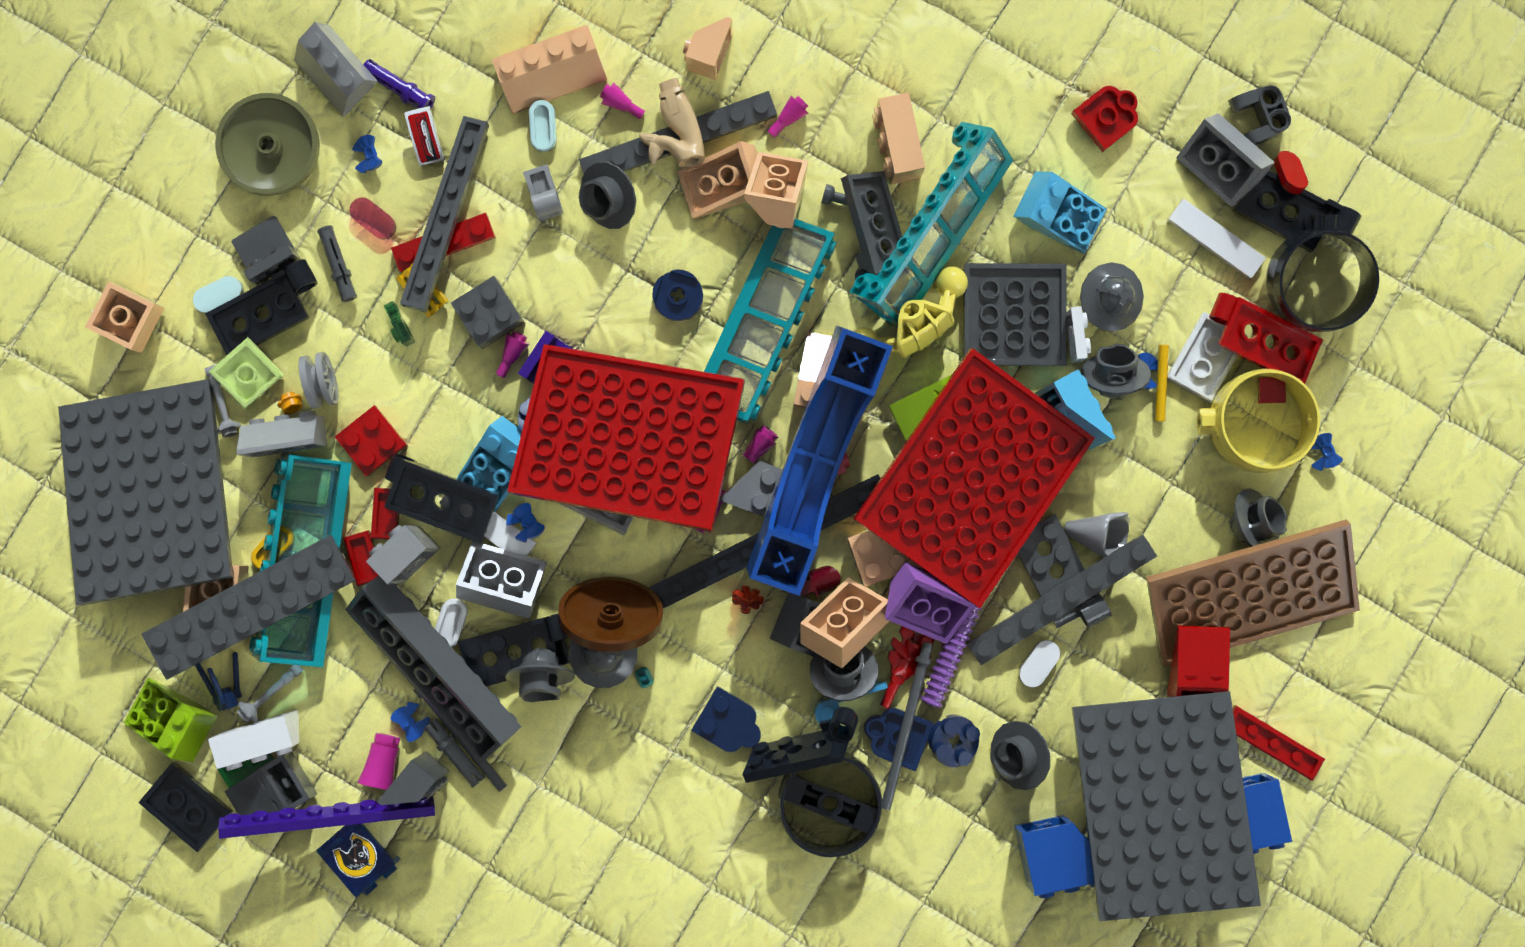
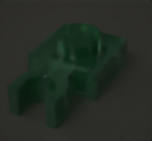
M392 301L384 305L394 327L390 330L397 343L401 342L405 346L415 343L416 341L406 321L403 319L397 304Z

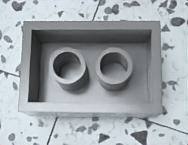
M398 525L389 533L390 539L384 545L379 543L369 552L371 557L366 562L387 585L404 583L441 547L421 526L404 525L402 527Z

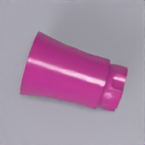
M375 733L374 742L371 743L365 766L357 783L384 790L390 787L394 782L396 761L400 749L397 748L400 743L399 737Z

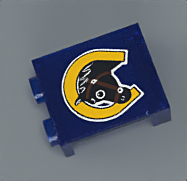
M364 823L343 826L316 850L355 898L361 893L367 896L378 886L375 881L381 876L385 879L398 869L395 864L400 860L398 855L394 859L366 828Z

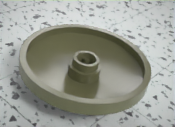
M259 93L238 101L226 112L217 129L215 149L222 170L232 182L253 194L275 196L297 188L309 177L318 160L320 140L313 119L298 103L283 95Z

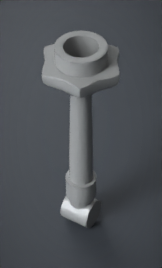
M212 365L205 368V373L210 378V386L213 388L223 420L217 429V434H222L223 438H228L238 434L237 430H239L241 424L229 420L220 387L221 384L209 373L215 366Z
M293 665L289 672L283 674L281 679L253 704L239 702L240 709L237 711L238 714L246 722L250 720L257 722V708L284 685L289 684L294 677L299 676L304 670L299 665Z

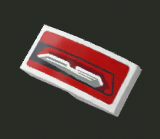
M430 106L405 112L407 126L419 166L444 160V154Z

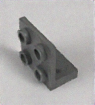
M275 216L268 218L231 241L247 268L243 271L249 281L257 285L270 278L271 275L283 270L289 264L301 259Z

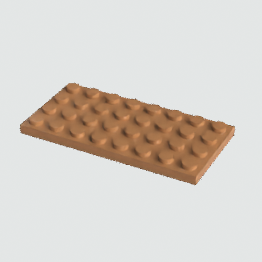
M1347 519L1146 577L1159 658L1163 667L1170 666L1172 663L1178 626L1229 627L1230 648L1360 611L1351 524Z

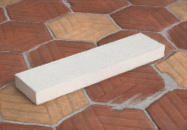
M1185 199L1181 200L1167 220L1247 279H1251L1266 259Z
M444 496L439 502L445 508L449 503L447 496ZM467 503L461 504L459 508L460 514L464 517H470L473 513L471 505ZM493 512L484 537L500 549L528 556L537 542L528 538L525 543L516 540L515 536L521 531L514 525L506 526L507 520Z

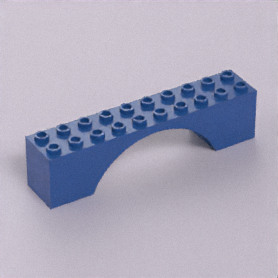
M836 325L746 568L750 579L800 596L818 548L824 514L838 470L853 433L864 411L875 396L893 346Z
M1266 773L1242 777L1253 854L1259 853V849L1269 847L1271 850L1284 848V843L1292 842L1279 779ZM1065 815L1014 825L1026 883L1034 896L1039 895V898H1048L1054 896V892L1064 890L1065 893L1079 891L1081 886L1090 885V887H1094L1089 840L1080 833L1074 823Z

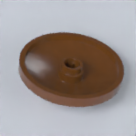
M599 577L578 583L563 595L559 603L558 620L562 631L575 643L592 650L620 652L640 647L658 634L663 622V606L654 591L637 581L621 577Z

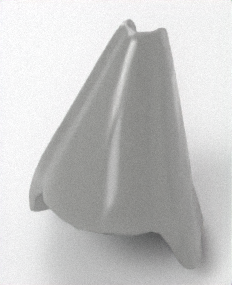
M1117 512L1071 520L1065 523L1064 531L1077 542L1096 554L1105 557L1127 543L1130 517H1128L1126 512Z

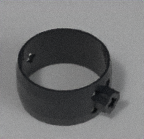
M1312 214L1311 229L1300 231L1284 241L1274 252L1268 264L1266 289L1272 305L1286 321L1306 329V331L1330 332L1353 324L1369 310L1378 292L1379 268L1372 251L1361 239L1347 231L1340 230L1341 215ZM1330 234L1344 241L1355 254L1360 269L1359 288L1350 306L1339 316L1327 322L1308 324L1292 312L1285 300L1282 287L1283 273L1290 256L1302 243L1318 235Z

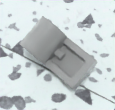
M546 164L523 172L539 221L541 222L564 214L548 165Z

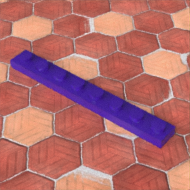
M431 796L429 799L424 797L419 802L380 805L374 800H363L356 804L340 802L327 807L312 805L306 809L284 808L278 812L269 813L267 811H256L249 815L233 813L219 818V839L435 816V805L433 796Z

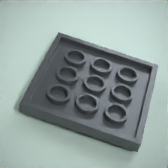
M964 264V273L968 279V286L964 293L963 358L969 349L973 348L997 366L1067 365L1066 264Z

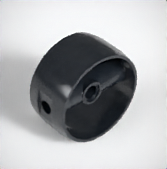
M848 752L845 753L843 761L849 762L861 769L872 782L875 794L874 806L844 795L833 788H827L796 775L798 772L784 775L779 788L778 810L784 830L800 848L817 856L840 857L858 850L873 836L881 819L883 803L879 784L869 767L859 758ZM826 797L836 798L837 804L834 808L827 809L823 806V800ZM784 800L862 832L853 839L837 845H821L811 842L798 834L789 823L784 811Z

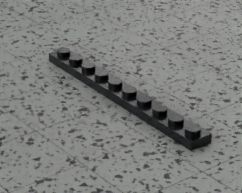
M879 474L830 497L821 530L856 514L881 479ZM759 533L649 588L659 597L663 608L672 605L746 568Z

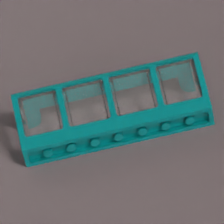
M961 122L954 129L952 143L961 149L954 155L953 161L946 172L941 175L938 184L926 198L919 213L912 219L903 237L898 240L896 248L883 263L878 275L866 273L858 276L849 291L888 324L898 328V317L902 305L910 300H922L1014 161L995 130L991 127Z
M795 219L793 229L771 226L704 370L707 373L745 380L737 417L738 421L748 425L750 420H756L761 409V405L758 404L760 395L766 396L772 383L768 381V378L772 371L777 372L782 362L779 354L782 348L788 349L793 335L789 334L793 324L799 325L804 314L800 309L804 301L809 303L815 289L811 285L815 278L820 280L826 267L822 263L825 259L830 260L837 243L833 241L835 233Z

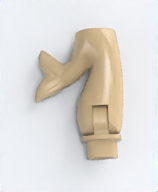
M678 78L661 82L659 84L661 89L659 94L661 114L666 124L680 137V140L666 135L660 136L649 133H640L639 137L645 145L649 146L648 155L652 165L658 161L664 150L672 154L680 167L695 166L705 160V152L701 131L693 108L685 94L684 87L680 86Z

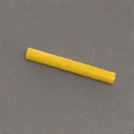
M1169 345L1158 346L1155 421H1165Z

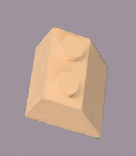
M726 17L695 31L692 39H687L683 49L687 70L713 80L717 79L733 36L732 18Z

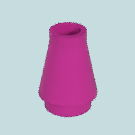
M762 425L760 429H756L743 455L749 461L755 463L757 459L777 444L775 441L779 437L767 426Z

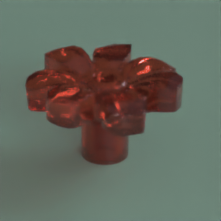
M747 585L742 586L741 590L736 589L732 592L733 604L740 605L741 612L744 614H749L751 608L754 610L759 609L760 605L764 603V597L760 595V590L753 589L750 591V587Z

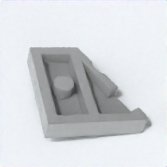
M757 461L719 500L765 517L783 469Z

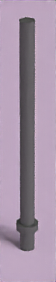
M923 642L920 655L916 656L915 661L918 663L882 799V808L886 810H891L927 665L931 664L929 658L933 644Z

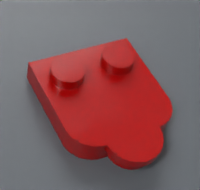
M1105 86L1074 109L1071 115L1103 153L1135 127L1138 122V114L1136 112L1138 101L1136 95L1131 91H1119L1114 86Z

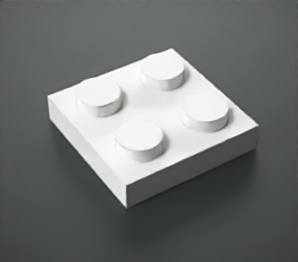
M1081 306L1071 307L1067 311V335L1071 364L1082 363L1088 358L1087 355L1091 353L1090 339L1085 338L1084 329L1088 328L1086 312L1082 313Z

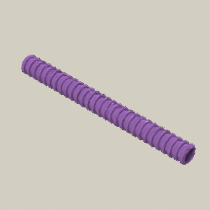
M974 606L948 643L942 644L943 651H939L940 658L936 659L937 665L932 668L934 673H930L929 677H931V680L927 681L928 687L923 690L925 695L920 698L922 702L936 708L942 707L941 701L946 698L944 694L949 691L947 686L951 685L950 679L955 676L953 671L958 668L956 664L961 661L959 657L964 654L962 649L967 646L965 642L966 640L969 641L970 637L968 635L973 632L971 627L972 625L975 626L976 622L974 620L979 617L977 612L978 610L981 611L982 608Z

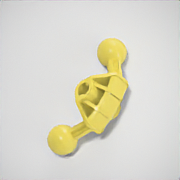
M953 266L941 270L935 279L936 289L941 295L939 305L926 300H910L905 302L900 309L898 317L897 338L878 337L873 330L865 327L857 328L853 332L893 346L891 352L900 353L901 358H907L908 355L923 350L935 339L940 338L949 327L954 325V317L952 315L956 298L962 296L967 289L968 279L966 274L960 268Z

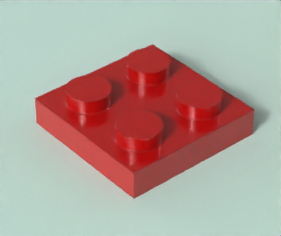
M376 405L372 406L335 436L367 477L389 461L393 453L397 454L407 446L404 439Z

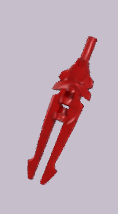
M903 626L899 630L902 641L900 642L895 637H892L891 646L893 650L888 651L887 656L890 663V683L880 702L881 706L887 709L890 708L899 686L915 674L918 663L915 660L916 656L920 655L922 643L933 644L935 639L923 634L922 636L914 633L916 631Z

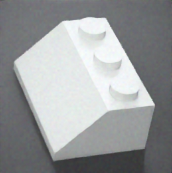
M295 710L228 730L209 738L208 741L216 768L226 767L227 771L243 766L242 761L251 759L252 763L268 759L267 754L276 752L277 756L293 751L292 746L299 743L298 711Z

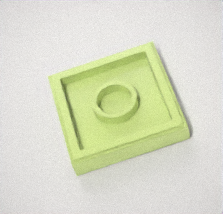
M249 337L209 371L244 409L284 375Z

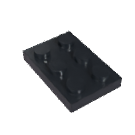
M172 762L138 802L196 852H199L218 830L219 818L233 812L230 807L176 762Z

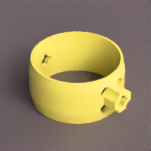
M1258 369L1233 378L1219 390L1212 402L1211 408L1198 409L1196 428L1198 435H1210L1218 453L1233 466L1248 472L1268 473L1293 466L1309 452L1319 433L1320 412L1313 393L1301 380L1280 370ZM1273 377L1285 382L1286 390L1293 396L1300 410L1302 427L1297 445L1284 460L1273 466L1259 465L1241 456L1231 445L1225 431L1224 411L1226 403L1233 390L1247 378Z

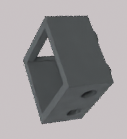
M492 276L451 302L477 346L481 349L486 348L525 323L500 281L495 276Z

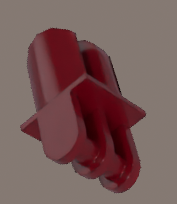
M826 565L809 571L800 596L814 592L815 596L819 597L820 594L835 589L841 581L838 570Z

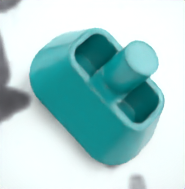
M641 667L635 671V678L641 688H647L653 684V678L647 667Z

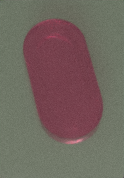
M362 197L355 199L351 203V217L375 237L385 240L395 234V220L371 200Z

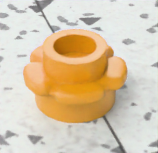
M288 392L280 397L281 401L277 404L279 408H282L284 414H293L302 409V396L294 392Z

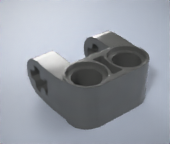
M1268 85L1253 89L1228 100L1232 113L1250 107L1254 108L1261 127L1244 134V136L1255 146L1279 136L1291 124V116L1284 97L1276 86ZM1263 95H1268L1272 100V104H1266L1263 100ZM1272 118L1279 120L1280 128L1273 126Z

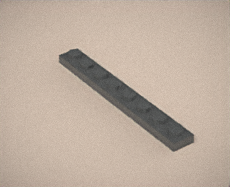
M769 91L697 116L696 119L703 143L775 118L777 117V112ZM670 127L650 133L660 136L666 135L680 140V137ZM640 137L579 159L584 173L587 168L597 162L612 163L624 172L651 163L648 155L649 146L645 145ZM664 150L659 159L670 156L672 154L669 151Z
M466 116L462 118L400 301L403 307L427 313L489 128V124L486 121Z
M1142 533L967 642V645L980 665H983L1156 558L1157 554Z

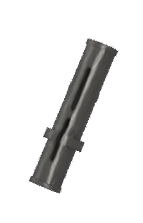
M332 225L321 227L317 233L320 236L332 271L331 279L333 282H336L341 301H352L357 298V294L350 279L352 276L351 271L347 269L333 230L334 228Z
M437 718L423 728L438 745L436 748L446 754L472 788L485 778L454 741L455 737L447 733Z

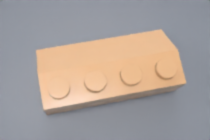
M588 24L492 59L513 114L529 109L538 100L548 102L607 80Z

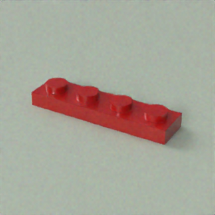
M487 213L456 223L446 256L496 238ZM422 236L391 247L401 273L414 263Z

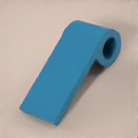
M885 681L875 683L874 687L867 694L888 688ZM830 698L819 701L814 709L815 718L820 724V721L831 719L833 712L840 708L838 703L843 701H835Z

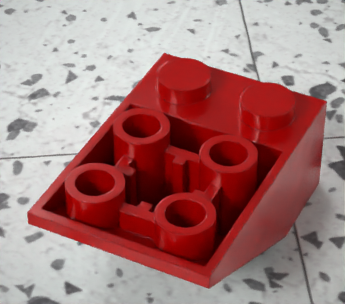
M1177 627L1167 688L1168 697L1229 691V627Z

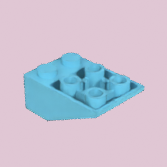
M1035 171L1013 217L1031 229L1085 254L1107 208L1055 173Z
M1079 370L1035 392L1037 396L1095 438L1088 449H1093L1116 438L1111 424L1105 419L1100 410L1098 400L1093 397L1088 388L1086 378L1081 375Z
M503 416L489 425L456 478L500 495L494 512L497 511L509 495L507 490L521 437L519 428Z

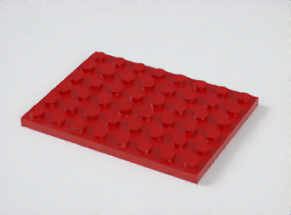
M544 344L507 492L518 496L712 532L745 380Z
M970 348L853 519L939 581L969 600L977 608H981L1095 438L982 354Z

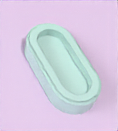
M538 100L529 109L530 140L535 149L541 152H548L557 143L556 114L554 107L549 102Z
M223 277L198 289L193 296V304L200 312L207 313L243 294V285L234 277Z

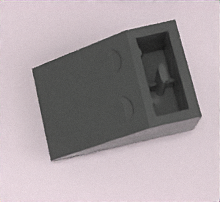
M292 751L277 757L224 791L236 812L240 815H249L256 811H267L269 813L278 812L284 808L295 809L317 795Z

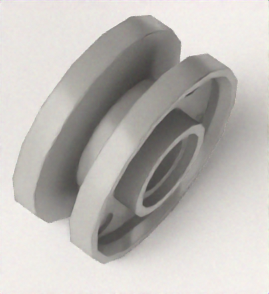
M325 352L317 353L315 355V365L310 356H301L298 364L299 376L304 395L310 407L313 409L321 408L323 397L328 405L337 404L339 398L338 385L328 355Z

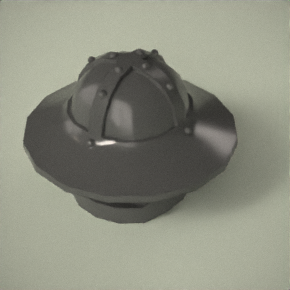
M597 162L586 169L579 190V202L583 212L597 224L608 229H620L627 225L634 216L636 209L635 190L628 175L618 166L609 162Z
M1113 262L1098 265L1089 272L1082 284L1080 294L1083 313L1086 312L1089 322L1100 330L1111 332L1126 329L1136 321L1142 310L1144 299L1142 284L1135 272L1123 264Z
M1115 344L1109 347H1101L1096 356L1091 357L1083 364L1081 375L1086 378L1088 386L1099 391L1100 395L1110 399L1122 400L1126 395L1140 391L1150 382L1151 371L1149 366L1138 358L1131 348L1123 344Z
M1251 488L1241 490L1236 496L1235 512L1229 523L1237 541L1247 542L1252 547L1279 539V535L1285 534L1287 531V514L1281 504L1271 496L1263 497L1258 491Z
M571 641L569 645V662L575 675L583 683L595 688H611L622 683L632 674L637 662V648L620 652H604L592 650Z
M866 646L843 668L817 653L814 654L810 662V679L814 688L824 697L835 701H852L863 697L874 687L878 678V662L873 652Z
M538 648L529 652L523 658L520 666L508 670L505 673V678L507 681L519 685V697L524 701L539 702L559 700L561 698V690L558 688V685L572 682L575 679V673L560 665L555 652Z
M1012 721L1003 724L995 732L991 742V762L1004 782L1013 788L1028 790L1038 787L1046 779L1050 769V752L1046 740L1036 728L1027 722Z

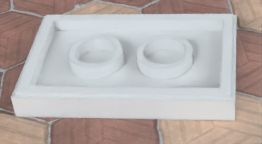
M1202 312L1169 370L1167 380L1202 400L1212 403L1238 356L1218 345L1225 325L1211 320L1208 313Z

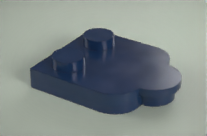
M718 685L691 729L694 733L727 752L737 751L741 746L753 747L761 738L760 728L755 724V709Z
M889 708L881 716L873 715L866 720L864 732L872 740L871 748L876 756L892 762L905 711L898 708ZM916 715L914 716L902 763L903 767L913 771L917 770L934 722Z

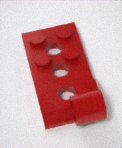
M1218 293L1209 315L1211 320L1225 325L1218 345L1264 369H1275L1289 373L1305 384L1323 339L1241 297L1228 293ZM1248 324L1253 329V334L1250 338H1247L1244 333L1245 327ZM1268 335H1271L1274 340V344L1270 349L1265 343ZM1290 345L1294 349L1292 359H1289L1286 354V350Z

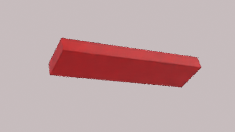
M1234 705L1233 715L1237 737L1307 779L1314 780L1325 758Z

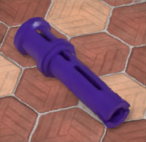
M371 59L366 60L363 64L376 78L378 83L400 96L403 103H409L417 109L430 106L431 110L433 107L435 96L418 89L417 84L403 81Z

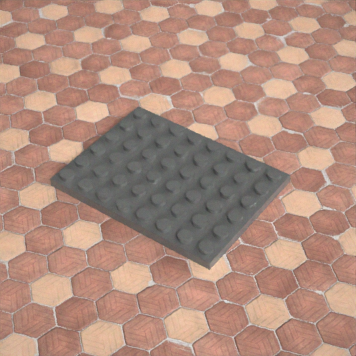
M209 379L58 406L76 605L84 606L234 578L214 395Z
M1230 691L1072 707L1099 921L1261 906Z

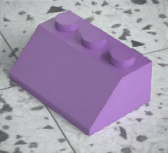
M905 562L891 581L885 618L893 623L947 644L975 605L927 571Z

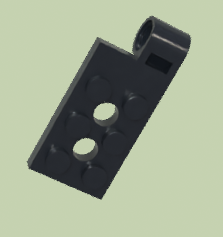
M1268 171L1262 180L1233 209V212L1286 240L1300 231L1311 229L1312 214L1341 215L1340 230L1351 234L1354 233L1362 217L1360 213L1352 208L1343 206L1331 199L1324 200L1307 190H1304L1301 194H1292L1286 191L1280 182L1279 176L1271 171ZM1263 194L1272 195L1274 198L1272 206L1263 204ZM1287 205L1293 206L1296 209L1295 218H1288L1285 215L1284 209ZM1322 235L1305 241L1299 247L1310 253L1313 252Z
M306 259L289 264L283 270L271 275V279L205 313L226 355L247 337L258 346L310 318L299 295L315 287L318 281ZM267 306L269 308V315L266 319L260 320L257 316V311L260 307ZM239 318H245L247 326L243 331L238 332L235 329V322Z

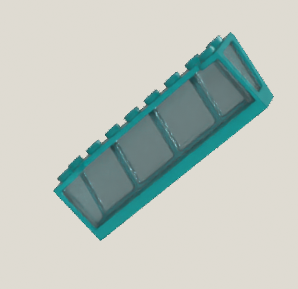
M281 454V458L277 459L275 463V474H278L277 484H273L271 490V499L275 500L274 508L269 510L267 524L271 525V535H266L264 540V550H268L267 558L262 560L260 571L329 535H333L340 549L352 463ZM280 527L287 528L292 534V542L285 551L280 549L287 543L288 535L286 532L281 531ZM333 593L257 632L255 637H251L249 651L253 652V657L260 662L323 667Z

